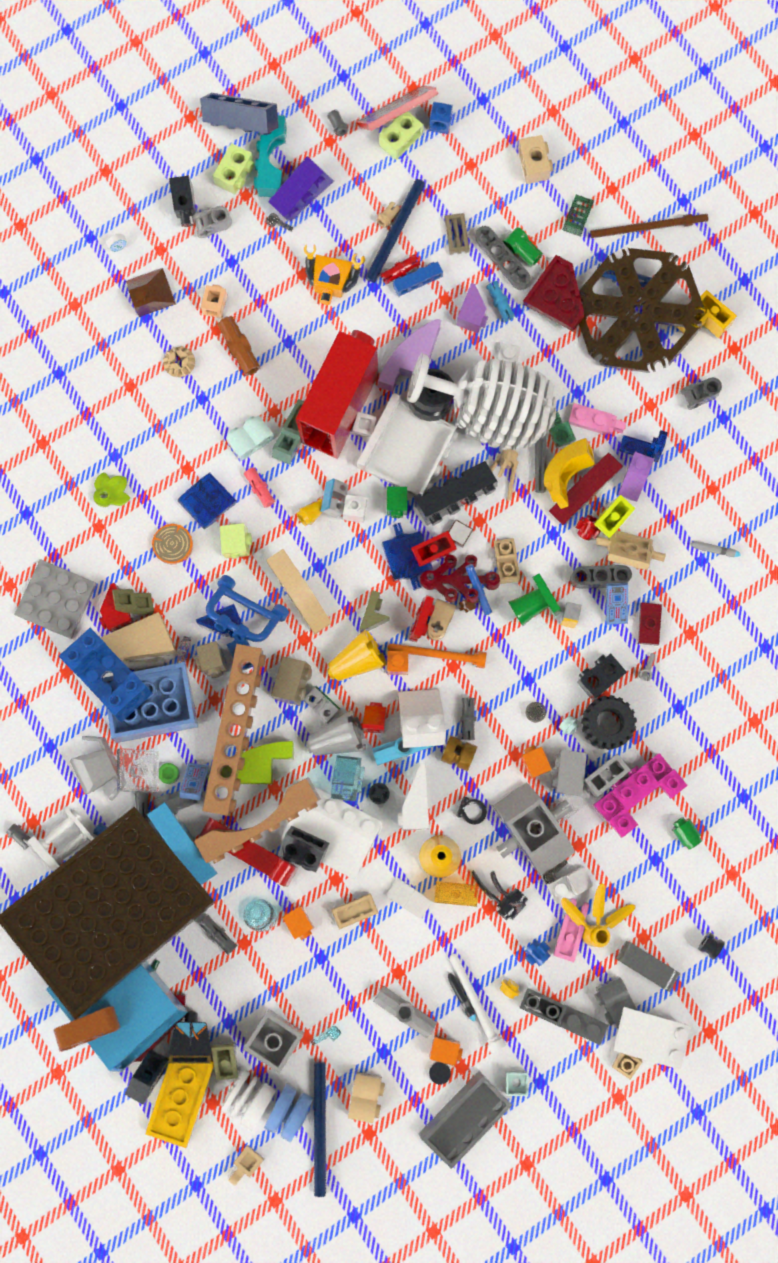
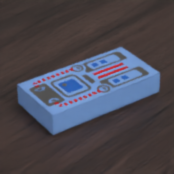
M628 583L606 584L607 625L628 624Z
M188 763L180 789V798L201 801L209 772V765Z

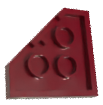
M555 255L524 298L523 305L574 332L584 318V310L573 263Z

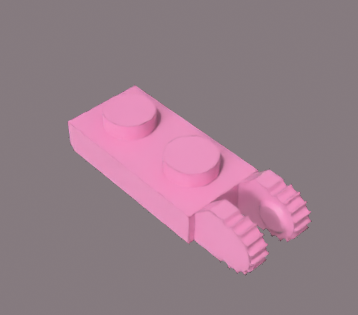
M571 898V902L576 906V899ZM584 902L581 908V913L585 918L589 908V903ZM568 914L564 916L553 956L574 962L585 927L582 924L580 926L576 925Z

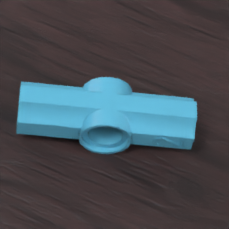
M402 737L392 742L374 747L372 751L378 766L434 746L410 747L409 751L401 752L398 749V745L402 742Z

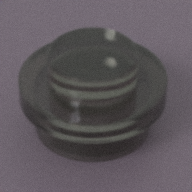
M540 702L530 703L525 711L527 719L533 723L541 722L546 717L545 706Z

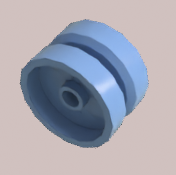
M286 1083L264 1129L275 1133L281 1122L286 1123L281 1132V1138L291 1143L297 1130L300 1131L309 1113L307 1110L313 1097L302 1093L296 1104L292 1101L297 1093L296 1088Z

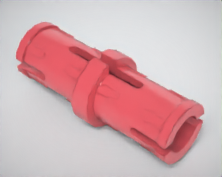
M255 467L245 471L244 476L251 484L253 493L259 497L263 507L267 508L273 505L275 500L267 489L266 482L262 481Z

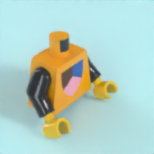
M306 244L304 247V252L307 254L305 258V273L310 285L314 286V291L321 294L319 302L324 305H330L332 297L341 298L344 293L349 292L357 284L361 271L360 265L365 262V256H362L360 263L356 261L357 253L352 256V262L317 254L316 257H313L317 249L316 245H313V252H308Z

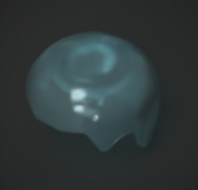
M253 899L246 905L243 911L245 924L256 932L269 931L275 926L278 919L276 908L264 899Z

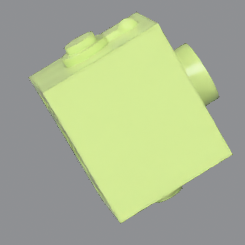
M240 523L220 526L222 555L226 559L250 556L249 545H252L251 533H248L246 525Z

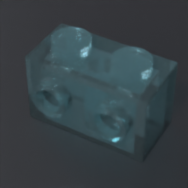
M337 755L332 779L331 799L356 801L357 793H362L363 780L360 779H364L365 767H361L362 758Z

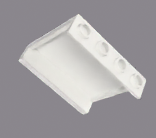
M393 392L357 461V467L396 487H407V492L413 495L420 493L421 496H424L428 489L433 487L431 482L434 476H439L442 469L440 464L443 459L447 460L451 452L449 446L452 441L456 442L460 431H458L456 423L452 425L442 419L438 421L421 420L413 414L409 404L402 401L401 396Z

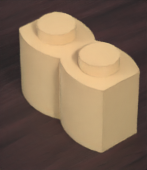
M356 1072L348 1119L374 1123V1118H379L381 1105H378L377 1101L378 1096H383L385 1083L381 1082V1076Z

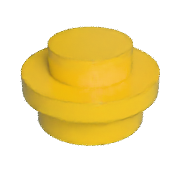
M503 979L500 990L511 999L519 996V985L512 979Z

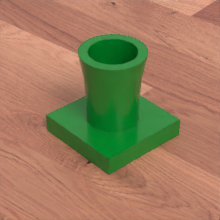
M540 573L532 577L538 588L519 598L508 601L522 626L549 607L555 616L563 613Z

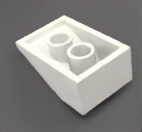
M439 689L398 692L403 748L445 745L446 730Z
M425 763L420 764L402 807V813H398L399 826H403V831L429 829Z
M624 1007L613 1050L661 1065L681 1069L691 1026L676 1020Z

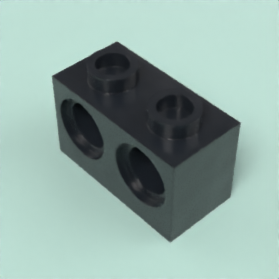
M611 653L607 657L603 654L594 662L596 664L594 668L590 670L587 667L579 674L581 679L577 683L592 701L627 673ZM605 664L613 667L612 674L604 672L603 666ZM588 678H595L598 682L597 687L589 686Z
M291 826L284 836L277 855L287 862L296 863L302 866L303 869L316 873L323 862L330 843Z
M150 1049L133 1074L124 1095L144 1105L162 1077L169 1059Z

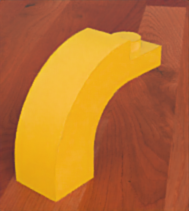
M586 438L573 442L559 451L550 461L545 471L544 485L549 491L553 502H557L561 509L568 507L567 484L571 477L578 471L595 465L593 449Z

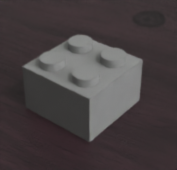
M269 1009L243 1050L280 1073L305 1032Z

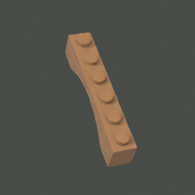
M307 777L287 788L284 798L277 809L260 824L242 830L214 829L194 840L205 862L213 861L215 864L225 858L224 853L231 850L233 854L244 848L242 843L248 840L253 843L262 838L261 833L268 829L269 833L280 828L279 823L287 819L290 822L299 817V811L306 809L308 812L317 807L318 804L316 802L321 800L310 778Z

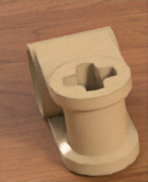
M440 599L436 600L434 612L428 623L427 635L430 639L437 641L444 637L454 615L456 605ZM439 626L438 632H433L435 627Z

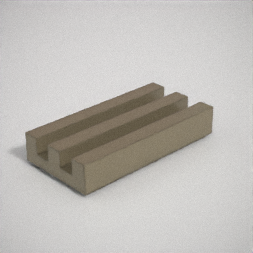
M464 213L445 215L450 255H454V253L461 254L462 252L469 253ZM457 219H460L464 241L463 247H461ZM449 220H453V227H454L455 240H456V247H455V248H453V241H452V235H451V228H450V221H449Z

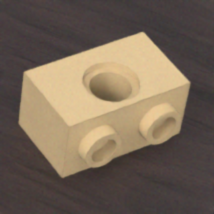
M538 135L519 139L518 152L526 184L549 180L550 173L553 171V164L551 159L548 160V143L544 142L543 136ZM535 157H536V158H539L540 160H539V161H535V160H533L532 158H535Z

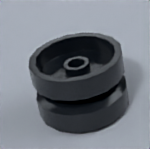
M434 368L428 369V375L454 383L452 378L444 371ZM423 387L418 400L414 403L408 402L409 408L421 420L438 421L446 417L450 412L454 396Z

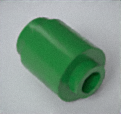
M682 817L673 823L675 827L672 828V831L683 847L686 846L690 850L702 842L701 834L690 818L685 819Z

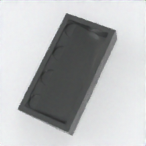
M478 1071L418 1134L421 1140L452 1169L512 1107V1104Z

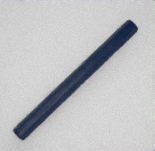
M415 179L366 274L368 281L376 282L425 186L424 181Z
M325 1062L314 1063L315 1197L326 1196Z

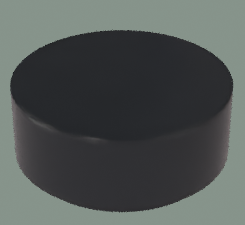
M435 1062L429 1069V1076L435 1084L442 1085L450 1079L451 1071L447 1064Z

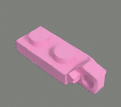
M576 403L573 404L568 421L569 425L605 435L607 433L612 434L613 431L623 433L626 422L617 420V416Z

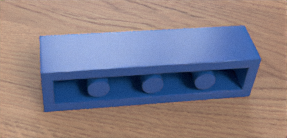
M438 261L432 262L424 268L421 267L413 273L410 272L402 278L395 279L393 287L398 297L443 277V270Z

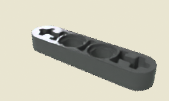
M489 226L479 227L476 232V242L514 288L517 290L527 289L531 280L528 271ZM481 233L484 235L488 234V240L485 237L481 238ZM498 246L502 249V253L495 255L491 249ZM506 261H511L515 267L508 270L503 264ZM518 276L521 279L525 278V283L522 281L518 283Z

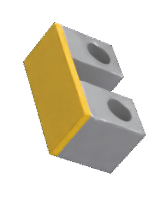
M567 602L560 625L575 628L579 621L582 605Z

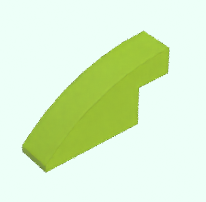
M275 742L243 752L242 758H245L243 771L239 770L238 779H241L240 784H273V759H294V742ZM226 766L222 770V776L228 778L232 775V768L230 766Z

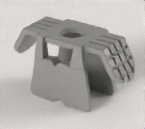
M82 736V740L99 742L102 750L70 760L85 794H89L115 777L118 786L109 798L113 801L126 784L115 756L105 737Z

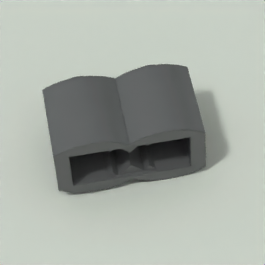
M617 976L595 987L597 993L594 995L599 1005H604L607 1011L604 1015L610 1026L614 1025L618 1029L623 1008L637 1010L623 980Z

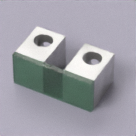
M315 686L304 698V701L314 709L325 697L329 703L318 714L329 723L341 709L321 689ZM315 697V702H310V698ZM326 711L331 712L330 716L328 717L324 716V713Z

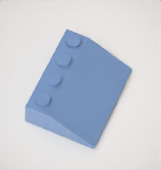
M185 662L133 672L152 692V695L124 721L120 722L107 708L111 739L116 743L198 727L196 709ZM114 676L105 677L103 681L110 683L113 681Z

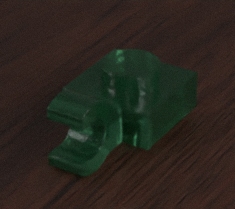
M557 411L553 427L549 430L556 449L576 440L569 422L562 423Z

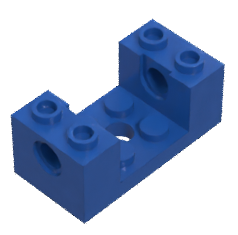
M91 627L59 655L62 661L120 722L124 721L152 695L147 686L118 658ZM107 673L114 674V679L110 683L103 681V677Z

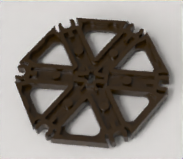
M628 248L630 254L628 256L626 250L622 249V258L618 259L612 253L614 261L612 263L608 255L579 290L584 310V318L579 323V327L589 355L591 354L594 359L597 355L601 354L602 358L599 360V363L601 365L604 364V367L650 373L648 370V365H650L651 370L656 372V363L660 362L663 368H666L664 360L666 358L670 366L701 330L700 327H694L693 325L702 326V321H697L695 318L698 315H704V311L701 309L705 310L689 265L686 268L687 263L685 261L681 265H676L679 259L678 255L674 256V253ZM638 258L659 260L662 263L661 268L642 289L634 267L635 260ZM606 271H613L623 297L595 294L593 287ZM679 279L686 281L692 297L689 304L660 302ZM641 306H643V307H642L643 313H642V314H640V313L635 314L636 311H635L634 308H635V307L640 308ZM589 315L617 318L599 340L592 338L586 321ZM654 323L684 327L685 333L671 349H665L662 346ZM636 332L643 352V358L640 361L618 359L615 354L631 335Z

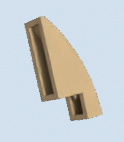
M282 549L266 560L267 564L313 633L317 634L332 624L285 550Z

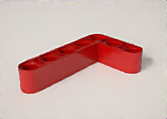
M209 817L199 836L202 837L214 829H232ZM250 840L242 843L244 848L232 854L231 850L228 851L229 854L268 875L269 879L284 887L290 885L299 869L297 866L285 861L255 842L251 843Z

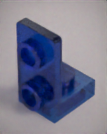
M660 430L657 438L653 437L651 443L623 435L619 451L634 455L637 452L654 458V462L658 463L665 447L668 432Z

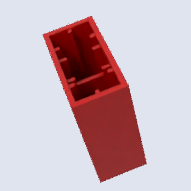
M353 330L351 335L341 331L338 332L296 417L301 443L336 459L339 458L350 435L357 413L361 412L378 378L377 347L373 346L375 340L370 335L359 330Z

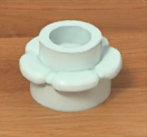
M568 716L560 724L559 728L563 731V735H571L577 730L578 721L576 718Z

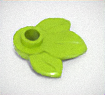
M104 472L96 478L94 483L96 489L94 501L98 506L108 507L111 504L122 506L130 500V496L124 492L127 486L126 477L114 476L110 479ZM107 495L106 498H101L100 496Z

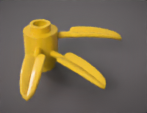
M603 883L598 886L593 902L592 914L596 917V925H588L585 922V916L567 898H562L561 900L564 910L578 926L582 924L585 927L582 935L584 942L588 946L600 948L606 946L610 941V933L607 928H614L635 910V905L633 904L624 906L605 919L606 924L600 926V919L604 916L605 884Z

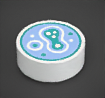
M114 234L106 242L111 252L123 250L128 243L123 234Z

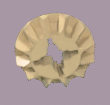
M183 346L172 347L171 350L166 351V355L163 358L164 368L171 376H187L195 367V357L190 349ZM176 355H178L180 359H184L182 360L181 364L182 368H180V365H178L177 363H174L176 361Z

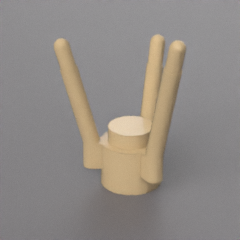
M512 449L503 450L501 454H498L490 467L493 472L498 463L500 464L499 478H501L505 468L510 469L512 467L507 495L508 501L511 500L516 468L519 463L516 460L518 453Z

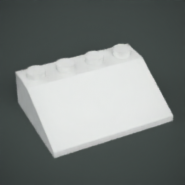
M315 787L321 800L316 802L318 806L308 812L306 809L299 811V817L288 822L280 841L283 842L286 832L291 826H294L329 842L330 844L322 863L355 879L383 822Z

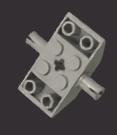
M526 782L493 805V808L511 833V838L496 847L498 852L507 848L500 853L503 859L517 848L522 849L539 875L542 876L574 854L575 850L558 824L559 819L573 811L571 806L562 810V808L569 804L567 800H563V802L550 810ZM531 824L539 825L540 828L537 829L538 834L530 832Z

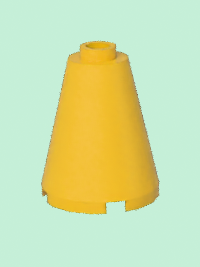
M362 631L328 663L329 668L327 672L333 680L335 678L337 681L345 680L387 665L383 653L380 654L379 645L369 631Z
M433 836L427 839L420 849V864L424 871L433 877H448L460 865V848L453 839L447 836ZM439 852L445 853L446 857L444 860L438 859L437 854Z

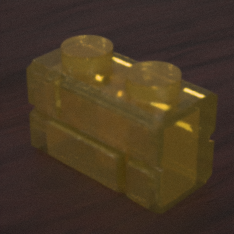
M436 881L434 903L477 907L479 885Z

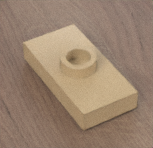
M371 893L332 909L339 930L379 913Z

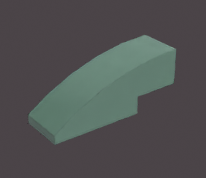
M298 399L284 423L281 434L272 449L273 458L289 465L301 445L296 417L304 403L300 399Z

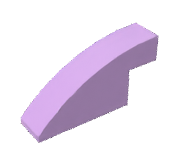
M440 319L433 320L422 326L398 346L382 370L378 380V388L394 392L400 374L412 377L414 367L421 353L428 355L430 361L441 328Z

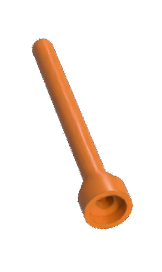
M392 643L388 645L389 651H408V654L470 662L473 665H477L476 668L485 669L487 652L479 651L473 655Z

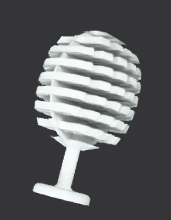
M423 353L420 354L410 380L407 401L411 403L416 402L423 387L453 395L454 412L456 413L457 408L459 409L456 421L457 426L460 429L465 428L466 434L470 437L476 436L477 441L483 444L488 443V446L493 448L500 446V449L509 450L511 447L512 450H519L523 447L528 448L534 445L540 437L542 439L554 424L557 412L555 396L553 397L555 385L550 380L546 382V376L539 371L536 373L533 370L534 368L528 365L523 367L522 363L510 362L507 359H503L500 362L498 359H490L485 365L486 360L478 362L473 367L469 377H467V370L457 383H453L428 375L429 356Z

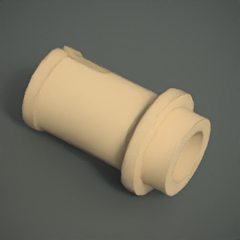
M390 202L386 209L377 215V223L383 228L391 225V220L400 210L398 205L393 209L394 202Z

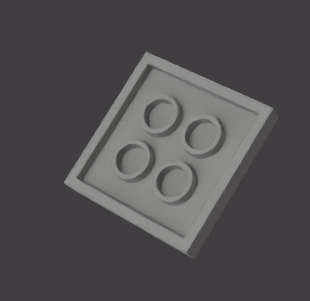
M40 559L14 615L72 640L97 583Z

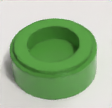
M165 763L158 770V777L165 784H173L179 779L180 771L172 763Z

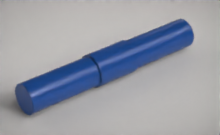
M473 564L467 565L465 567L473 589L478 591V600L484 615H489L492 613L475 568Z

